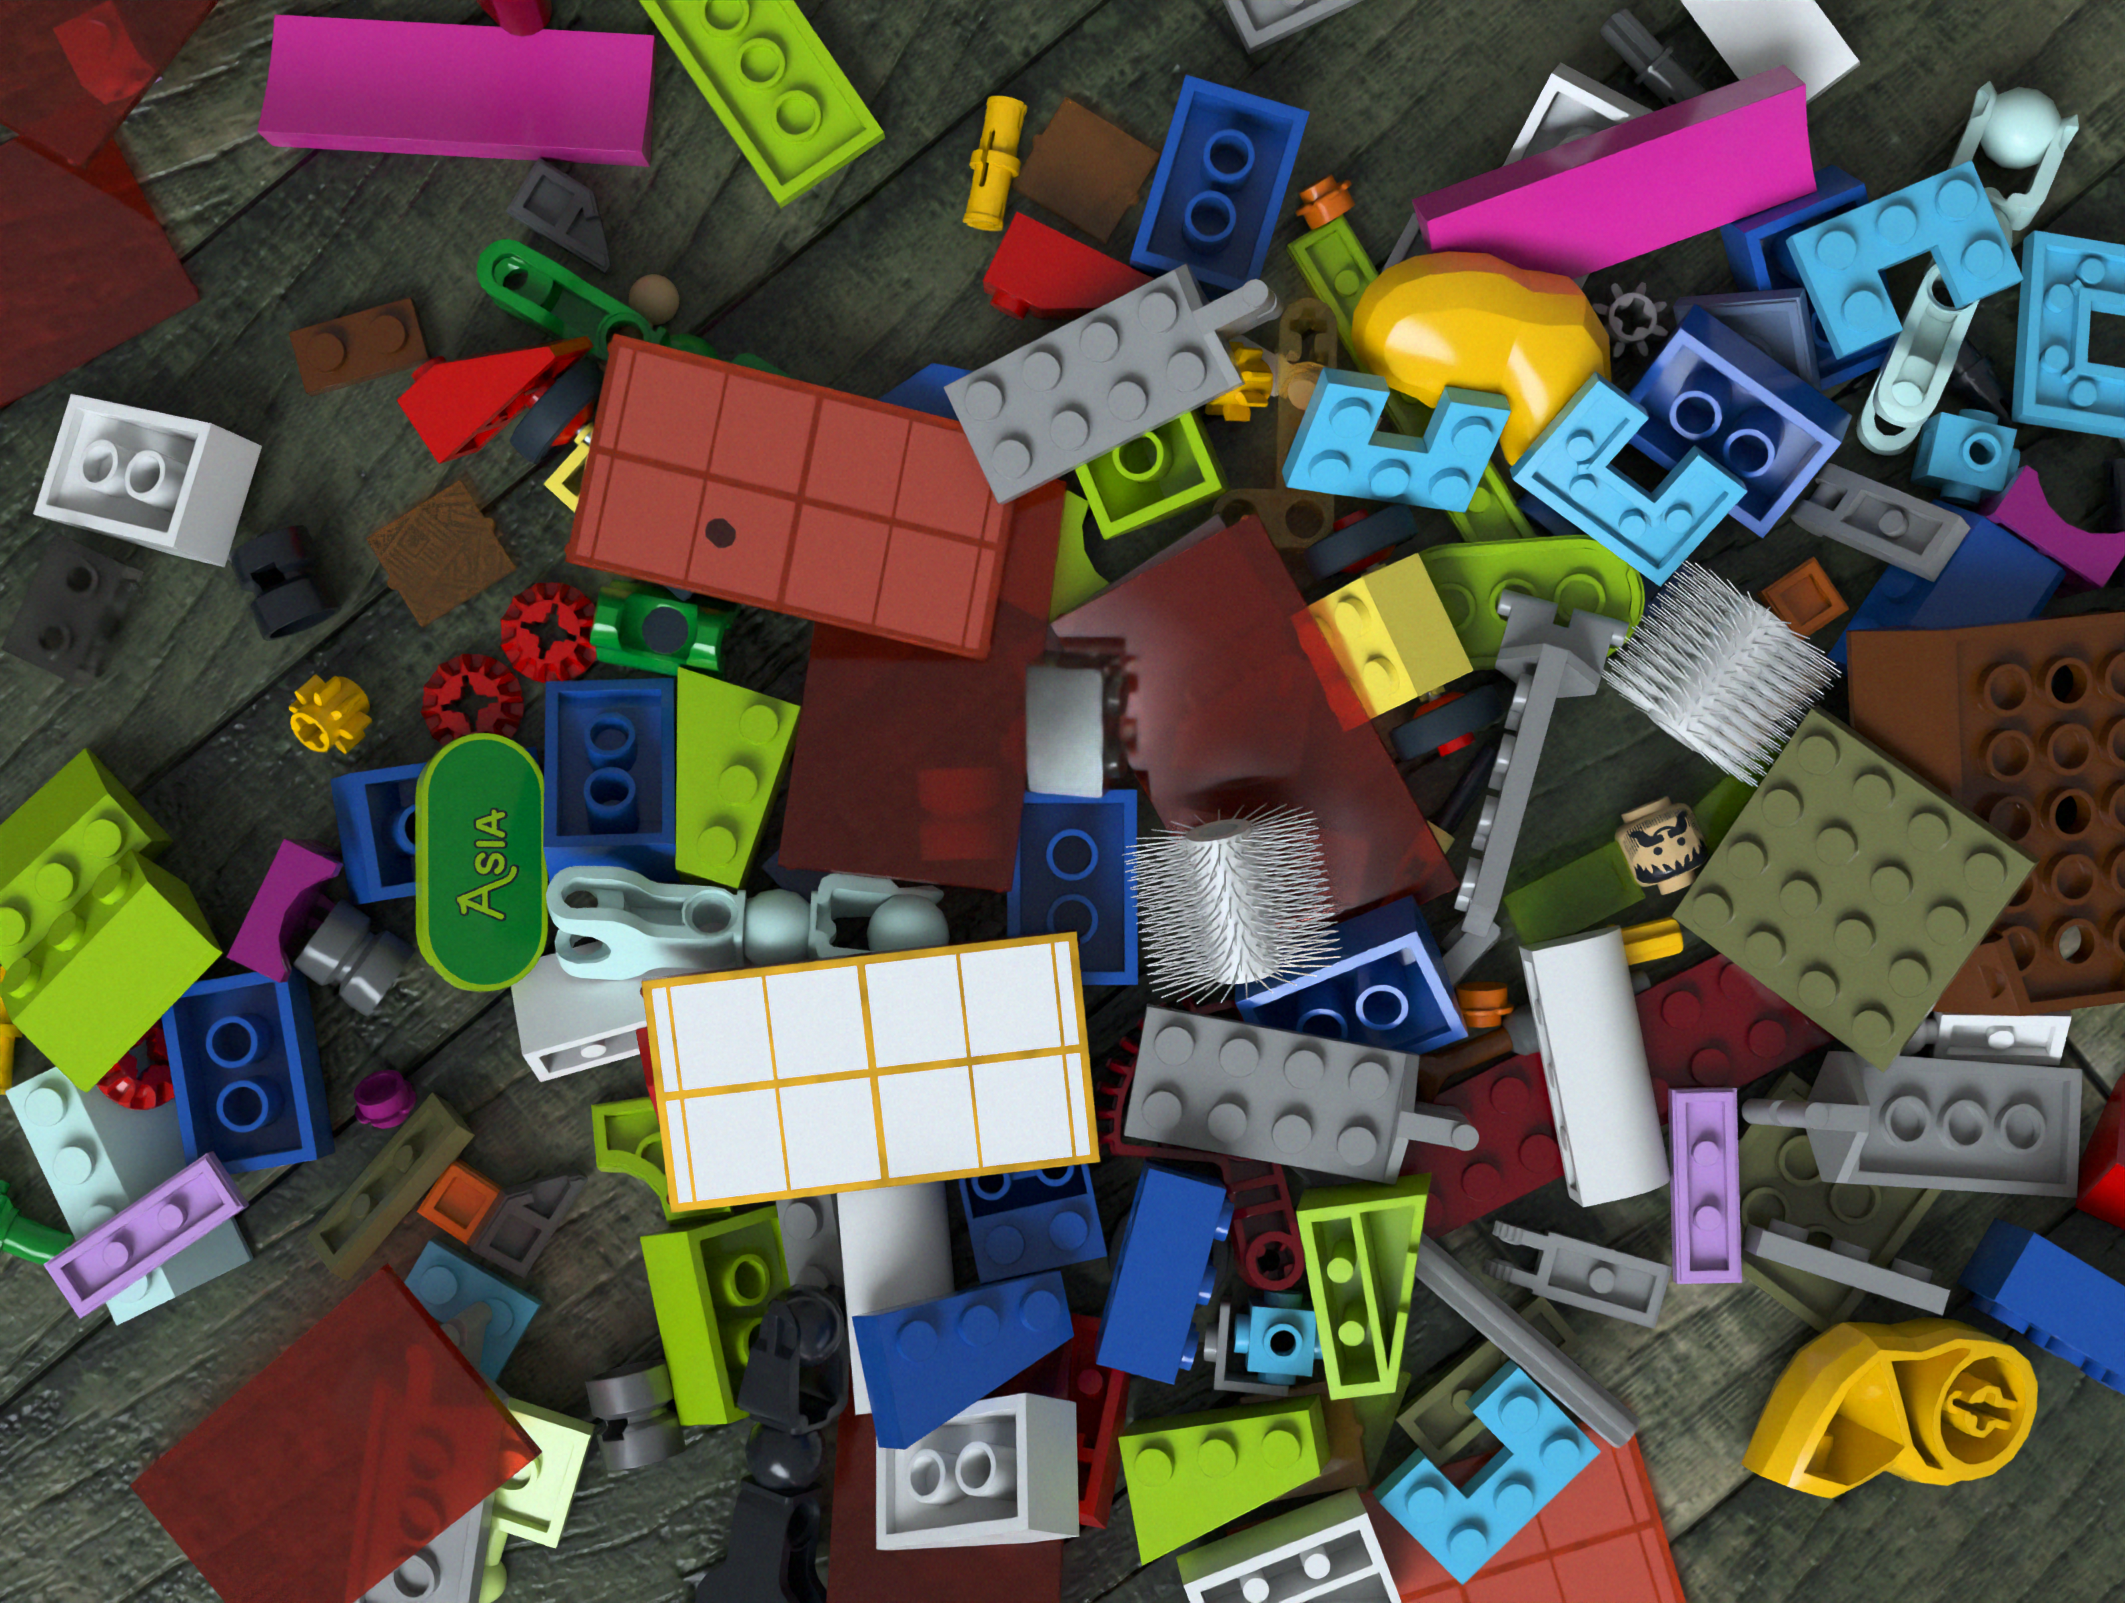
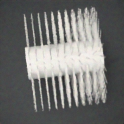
M1685 560L1703 575L1701 576L1681 562L1701 577H1697L1682 567L1692 574L1693 578L1688 577L1683 572L1681 573L1696 586L1677 572L1675 573L1691 586L1675 575L1673 576L1695 592L1678 583V586L1685 591L1683 593L1669 582V584L1683 594L1681 595L1666 583L1665 585L1682 598L1666 588L1667 591L1689 606L1677 598L1672 597L1673 599H1671L1668 595L1664 594L1677 605L1675 606L1658 593L1671 605L1659 597L1657 598L1673 610L1662 603L1660 604L1678 617L1661 607L1670 615L1668 616L1652 604L1664 614L1662 615L1648 605L1662 617L1652 612L1654 615L1670 625L1668 626L1658 620L1668 630L1650 616L1648 617L1657 625L1641 615L1655 627L1640 618L1653 629L1645 624L1644 626L1659 637L1645 629L1655 638L1653 639L1638 626L1635 627L1644 634L1634 627L1631 628L1646 638L1644 639L1635 633L1650 644L1648 645L1640 640L1650 651L1632 637L1631 639L1638 645L1625 636L1635 646L1626 640L1624 641L1636 650L1629 646L1628 648L1643 658L1636 657L1628 650L1636 658L1634 659L1619 647L1625 654L1618 649L1616 650L1626 658L1620 654L1618 655L1630 663L1628 664L1623 661L1631 671L1617 660L1615 661L1618 664L1609 659L1612 663L1607 662L1616 668L1612 667V669L1626 679L1618 678L1612 672V675H1610L1604 669L1602 670L1605 673L1602 672V674L1606 677L1601 676L1613 685L1608 682L1607 684L1627 697L1620 693L1619 695L1644 710L1635 706L1634 708L1646 713L1654 723L1690 748L1691 751L1694 750L1701 753L1712 764L1704 755L1706 754L1728 775L1729 773L1725 769L1741 782L1743 781L1740 778L1752 787L1751 783L1758 787L1754 783L1758 782L1747 775L1752 774L1732 761L1745 768L1741 764L1743 763L1755 774L1757 773L1754 770L1765 776L1757 769L1764 774L1767 773L1756 765L1762 769L1763 767L1749 757L1760 761L1756 757L1758 756L1768 765L1770 764L1767 761L1774 765L1769 759L1774 760L1758 749L1760 748L1768 753L1761 748L1757 741L1772 753L1773 751L1766 745L1779 754L1781 753L1772 746L1781 752L1782 750L1771 742L1780 747L1779 744L1761 732L1776 740L1768 732L1770 731L1785 744L1786 742L1778 735L1789 742L1788 739L1777 731L1789 739L1791 738L1773 725L1785 731L1773 720H1776L1790 731L1781 723L1783 722L1795 732L1796 730L1787 723L1796 729L1798 728L1782 716L1796 725L1797 723L1778 710L1793 718L1784 710L1786 709L1801 722L1802 720L1794 713L1803 719L1804 717L1792 708L1804 716L1806 715L1785 700L1802 709L1800 707L1802 706L1806 710L1797 700L1810 709L1811 707L1802 700L1815 707L1800 696L1802 695L1814 703V701L1808 698L1809 695L1804 691L1806 690L1818 699L1805 687L1824 700L1822 696L1807 686L1809 685L1825 695L1809 684L1811 682L1817 687L1823 688L1808 675L1810 674L1827 688L1829 687L1814 675L1834 687L1812 671H1816L1830 681L1831 679L1826 677L1822 671L1824 670L1834 677L1817 662L1840 678L1841 676L1822 662L1839 673L1842 672L1817 655L1836 665L1834 662L1805 644L1825 653L1824 651L1791 633L1807 639L1810 638L1790 630L1785 623L1791 624V622L1781 621L1769 611L1770 607L1766 609L1753 601L1749 592H1747L1749 598L1741 595L1727 579L1739 594L1737 595L1712 570L1710 571L1728 589L1696 562L1695 564L1713 580ZM1694 581H1696V582H1698L1699 584H1701L1706 590H1704L1702 587H1700V586H1699L1697 583H1695ZM1685 589L1696 595L1698 598L1692 596ZM1674 600H1676L1677 602L1681 603L1686 609H1684L1683 607H1681V606H1680L1678 603H1676ZM1807 663L1813 665L1816 669L1812 668ZM1801 673L1805 674V675H1806L1807 677H1809L1812 681H1810L1809 679H1807L1806 677H1804ZM1621 679L1625 680L1631 687H1629ZM1792 686H1794V687H1796L1797 689L1801 690L1805 695H1803L1802 693H1800L1799 691H1797L1796 689H1794ZM1788 697L1792 698V699H1793L1795 702H1797L1800 706H1798V705H1796L1795 703H1793ZM1744 736L1750 738V739L1753 740L1755 743H1753V742L1750 741L1749 739L1745 738ZM1740 747L1744 748V749H1745L1748 753H1750L1751 755L1747 754V753H1746L1745 751H1743Z
M1267 803L1243 819H1235L1243 806L1232 819L1220 820V809H1218V821L1206 824L1196 816L1204 824L1196 828L1171 821L1172 823L1192 829L1190 831L1179 832L1151 829L1153 831L1186 834V836L1136 838L1166 839L1171 841L1126 846V848L1146 846L1152 849L1122 854V856L1167 848V850L1156 853L1133 855L1142 857L1124 861L1129 862L1153 855L1161 856L1156 859L1126 863V865L1141 863L1134 866V868L1141 865L1149 866L1125 871L1129 872L1156 866L1150 870L1131 872L1146 873L1127 880H1138V882L1144 883L1130 887L1131 890L1151 888L1140 892L1139 894L1141 895L1131 897H1138L1137 899L1152 898L1133 906L1149 905L1144 907H1150L1149 910L1136 913L1138 914L1137 916L1154 915L1146 918V921L1137 922L1136 924L1160 923L1138 932H1158L1154 936L1141 939L1142 941L1162 940L1150 945V947L1142 948V950L1147 948L1148 950L1166 948L1144 957H1166L1147 966L1166 965L1167 967L1147 975L1174 973L1149 982V984L1180 979L1165 987L1152 990V992L1195 981L1185 988L1161 997L1163 998L1215 979L1176 1002L1206 987L1209 989L1216 982L1221 983L1199 1000L1198 1004L1223 984H1231L1221 1000L1222 1003L1234 984L1245 983L1246 999H1248L1247 983L1253 981L1258 983L1257 980L1273 993L1261 980L1268 976L1297 986L1295 983L1272 975L1273 973L1282 977L1283 975L1278 972L1317 977V975L1281 970L1279 967H1332L1331 965H1295L1290 963L1338 958L1340 956L1311 957L1306 955L1343 948H1315L1340 940V938L1332 940L1319 939L1328 934L1339 932V930L1315 931L1330 926L1333 923H1338L1316 922L1319 919L1333 916L1335 913L1321 914L1316 912L1334 905L1312 906V904L1333 897L1312 896L1315 893L1328 890L1327 888L1330 887L1316 889V887L1312 886L1329 879L1307 880L1308 878L1320 875V872L1327 871L1308 870V868L1322 865V862L1325 861L1301 864L1303 862H1311L1309 861L1313 859L1311 857L1324 855V853L1318 854L1320 852L1304 853L1316 849L1315 846L1322 845H1314V843L1303 844V842L1318 839L1316 836L1320 835L1306 836L1308 833L1306 831L1319 828L1286 834L1294 829L1315 827H1299L1311 823L1307 822L1291 828L1273 830L1280 826L1315 820L1317 818L1292 822L1298 819L1295 817L1313 813V811L1276 820L1281 815L1303 808L1302 806L1253 823L1287 804L1259 817L1257 816L1250 821L1246 819L1267 805ZM1291 818H1295V819L1290 820V821H1288V822H1285V823H1283V824L1264 827V826H1266V825H1270V824L1277 823V822H1280V821H1284V820H1288V819H1291ZM1271 820V821H1269V822H1267V823H1264V824H1261V825H1257V824L1263 823V822H1265V821ZM1285 836H1295L1289 839L1272 841ZM1316 837L1293 844L1285 843L1291 840ZM1177 843V844H1172V845H1167V846H1162V847H1161V846H1148V845ZM1301 845H1313V846H1307V847L1296 848V847L1301 846ZM1294 846L1284 851H1275L1285 847ZM1315 847V848L1308 849V850H1305V851H1302V852H1290V851H1295V850H1300V849ZM1282 853H1295L1292 855L1278 856ZM1317 854L1313 856L1290 860L1296 856ZM1170 859L1161 863H1150L1156 860ZM1296 863L1290 866L1276 867L1281 864ZM1320 863V864H1317V865H1313V866H1309V867H1305V868H1301V869H1297V870H1291V869H1289L1290 867H1297V866H1303V865H1309V864ZM1164 864H1170V865H1168V866H1165V867H1162V868H1159V869H1155V868L1160 867V866H1162V865H1164ZM1161 870H1170V871H1167V872H1155V871H1161ZM1318 871V872H1312V873H1306V874L1298 875V874H1300V873H1302V872ZM1298 872V873L1293 874V875H1291V876H1289V877H1279V876H1283V875H1286V874ZM1149 873H1162V874H1157V875H1152V876H1147V877L1132 879V878L1139 877V876H1142V875H1145V874H1149ZM1176 874L1162 879H1155L1163 875ZM1315 874V875H1312V876H1309V877H1306V878H1295V877H1300V876ZM1286 879L1296 880V881L1282 882V881H1284V880H1286ZM1322 880V881L1312 882V883L1303 884V885H1299V886H1294V885H1296V884H1298V883H1300V882ZM1158 881H1166V882L1162 883L1161 885H1154V886H1148V887L1135 888V887H1139V886H1143V885L1155 883V882H1158ZM1178 884V885H1176V886H1174V887H1170V888H1159V887H1162V886ZM1290 889H1300L1294 892L1280 893ZM1150 890H1158L1154 892L1145 893ZM1170 890H1176V891H1173V892L1164 894V893H1166V892H1168V891H1170ZM1320 890L1301 896H1293L1295 893ZM1157 892H1162L1155 896L1139 897ZM1158 898L1166 899V900H1161V901H1156V902L1141 904V903L1148 902V901H1151V900H1154V899H1158ZM1306 898H1316V899H1310V900L1301 901V900L1306 899ZM1299 899L1292 903H1283L1290 900ZM1172 900H1181L1171 904H1164ZM1319 900V901L1312 902V903H1309V904H1306V905L1299 904V903H1304V902ZM1167 906L1172 907V908H1170L1169 910L1157 911V912H1151V913H1144V912H1148V911H1152V910L1164 908V907H1167ZM1288 906H1299L1293 908H1286ZM1321 907L1296 913L1303 908ZM1184 910L1175 914H1165L1170 911ZM1159 915H1167V916H1162V917L1150 919V918H1153V917H1156V916H1159ZM1178 915H1183L1182 917L1172 919ZM1294 915H1303L1298 918L1284 919ZM1324 916V917H1320V918L1308 920V921H1305V922H1296V920H1299V919H1305V918H1312V917ZM1170 917V918H1168V919H1166V920H1164V921L1148 922V921H1153V920H1157V919H1162V918ZM1163 924H1175V925H1170V926H1165V927L1150 929V928H1153V927H1156V926H1160V925H1163ZM1309 924H1320V925H1314V926L1305 927V926H1307V925H1309ZM1181 925H1190V926H1186V927L1179 928V929H1175V930H1169V929H1172V928H1174V927L1181 926ZM1297 925H1303V926H1300V927H1298V928H1296V929H1287V928L1294 927V926H1297ZM1322 926V927H1319V928H1316V929H1312V930H1309V931L1303 930V929H1308V928H1313V927ZM1172 932H1179L1178 934L1173 936L1153 938ZM1291 932H1303V933L1289 934V933H1291ZM1324 933L1315 936L1301 938L1307 934ZM1191 935L1183 939H1173L1175 937ZM1306 941L1301 944L1288 945L1293 942ZM1178 942L1172 946L1157 947L1161 945ZM1327 942V943H1323V944L1311 946V947H1308V948H1301V947H1299V946H1302V945H1309V944ZM1191 946V947H1188V948H1177V947ZM1171 949H1183V950H1178V951H1173V952L1158 954V953H1161V952H1164V951H1168V950H1171ZM1195 950L1194 952H1190L1187 954L1177 955L1184 951ZM1322 950L1299 955H1290L1301 951ZM1180 957H1186L1185 959H1183V960H1181V961L1161 963V962H1165V961L1172 960V959H1176V958H1180ZM1295 957L1309 958V959L1285 960V959H1292V958H1295ZM1188 961H1196L1195 963L1191 964H1180ZM1191 966H1197V967H1194V968L1185 970V969H1187V968H1189V967H1191ZM1178 968H1183V969H1181V970H1179V971L1164 972V971L1174 970V969H1178ZM1198 971V972L1193 973V974H1191V975H1185V976H1180V977H1175V978L1166 979V978H1169V977H1172V976H1175V975H1179V974H1182V973H1185V972ZM1206 974V975L1201 976V977H1197V978H1194V979H1190V980H1187V981L1180 982V981L1185 980V979H1187V978H1189V977L1192 978V977L1197 976V975Z

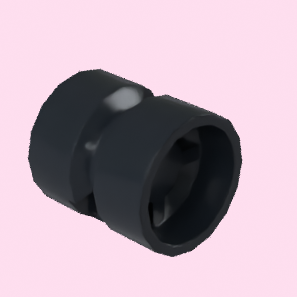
M304 525L291 526L262 535L239 546L228 556L241 590L252 592L255 595V599L249 608L263 640H277L305 631L334 617L342 609L329 577L315 572L314 568L319 563L320 556L307 527Z

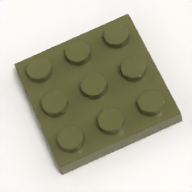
M1784 1070L1763 1099L1807 1102L1813 1087L1791 1071ZM1746 1122L1738 1132L1741 1245L1748 1223L1768 1230L1771 1218L1810 1230L1806 1242L1826 1249H1830L1833 1238L1869 1249L1871 1253L1868 1262L1886 1268L1943 1190L1824 1182L1821 1180L1806 1128L1760 1125ZM1741 1248L1742 1276L1819 1333H1823L1835 1324L1846 1322L1868 1293V1291L1754 1255Z

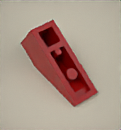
M1016 212L983 279L984 292L993 296L989 304L1012 318L1023 321L1028 313L1040 320H1076L1155 279L1026 215Z
M588 336L477 353L447 361L444 356H437L413 372L411 377L415 383L396 401L438 464L481 450L527 408L528 400L549 378L553 377L555 380H558L594 345Z
M1073 1313L1071 1322L1074 1336L1066 1341L1054 1398L1076 1402L1079 1524L1106 1529L1120 1467L1121 1451L1118 1437L1124 1432L1131 1373L1096 1364L1094 1344L1101 1318Z

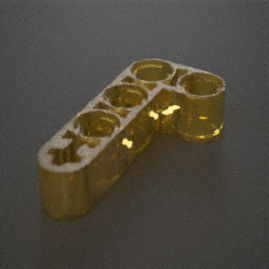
M1308 297L1298 299L1288 305L1281 316L1276 331L1272 489L1240 488L1230 490L1220 496L1210 515L1212 516L1218 511L1222 515L1225 509L1233 505L1245 506L1252 511L1256 520L1254 532L1244 537L1236 536L1247 553L1302 554L1308 547L1327 537L1332 530L1334 494L1288 488L1285 485L1281 472L1287 458V450L1292 446L1306 411L1292 404L1288 396V387L1294 382L1301 380L1310 381L1316 385L1323 367L1337 369L1338 327L1336 316L1330 306L1319 299ZM1305 318L1310 320L1312 330L1321 331L1322 333L1315 336L1310 348L1309 362L1298 363L1302 354L1301 334L1290 331L1295 330L1300 319ZM1287 361H1289V362H1291V363H1295V364L1289 366L1288 363H1287ZM1322 361L1323 365L1317 364L1316 362ZM1298 506L1307 507L1314 511L1319 520L1318 533L1310 538H1299L1290 533L1285 521L1287 511Z

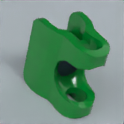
M613 579L608 587H600L590 644L596 647L597 659L601 662L678 677V667L726 682V655L721 654L722 639L725 629H732L736 616L740 615L742 604L695 594L690 599L683 601L676 597L669 589Z

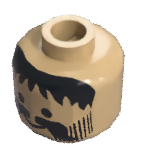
M1664 796L1621 814L1624 824L1616 830L1614 837L1629 876L1635 885L1648 887L1657 884L1661 895H1664L1695 882L1697 878L1693 869L1704 864L1709 852L1694 814L1688 805L1684 803L1672 804L1669 796Z

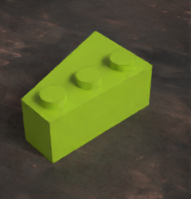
M678 667L676 871L681 881L697 886L723 888L731 894L737 895L738 890L746 889L802 727L801 706Z
M1432 1172L1398 1177L1396 1185L1371 1180L1304 1189L1296 1214L1330 1400L1396 1392Z
M1313 1394L1133 1421L1118 1437L1142 1566L1321 1475L1331 1458L1320 1395Z

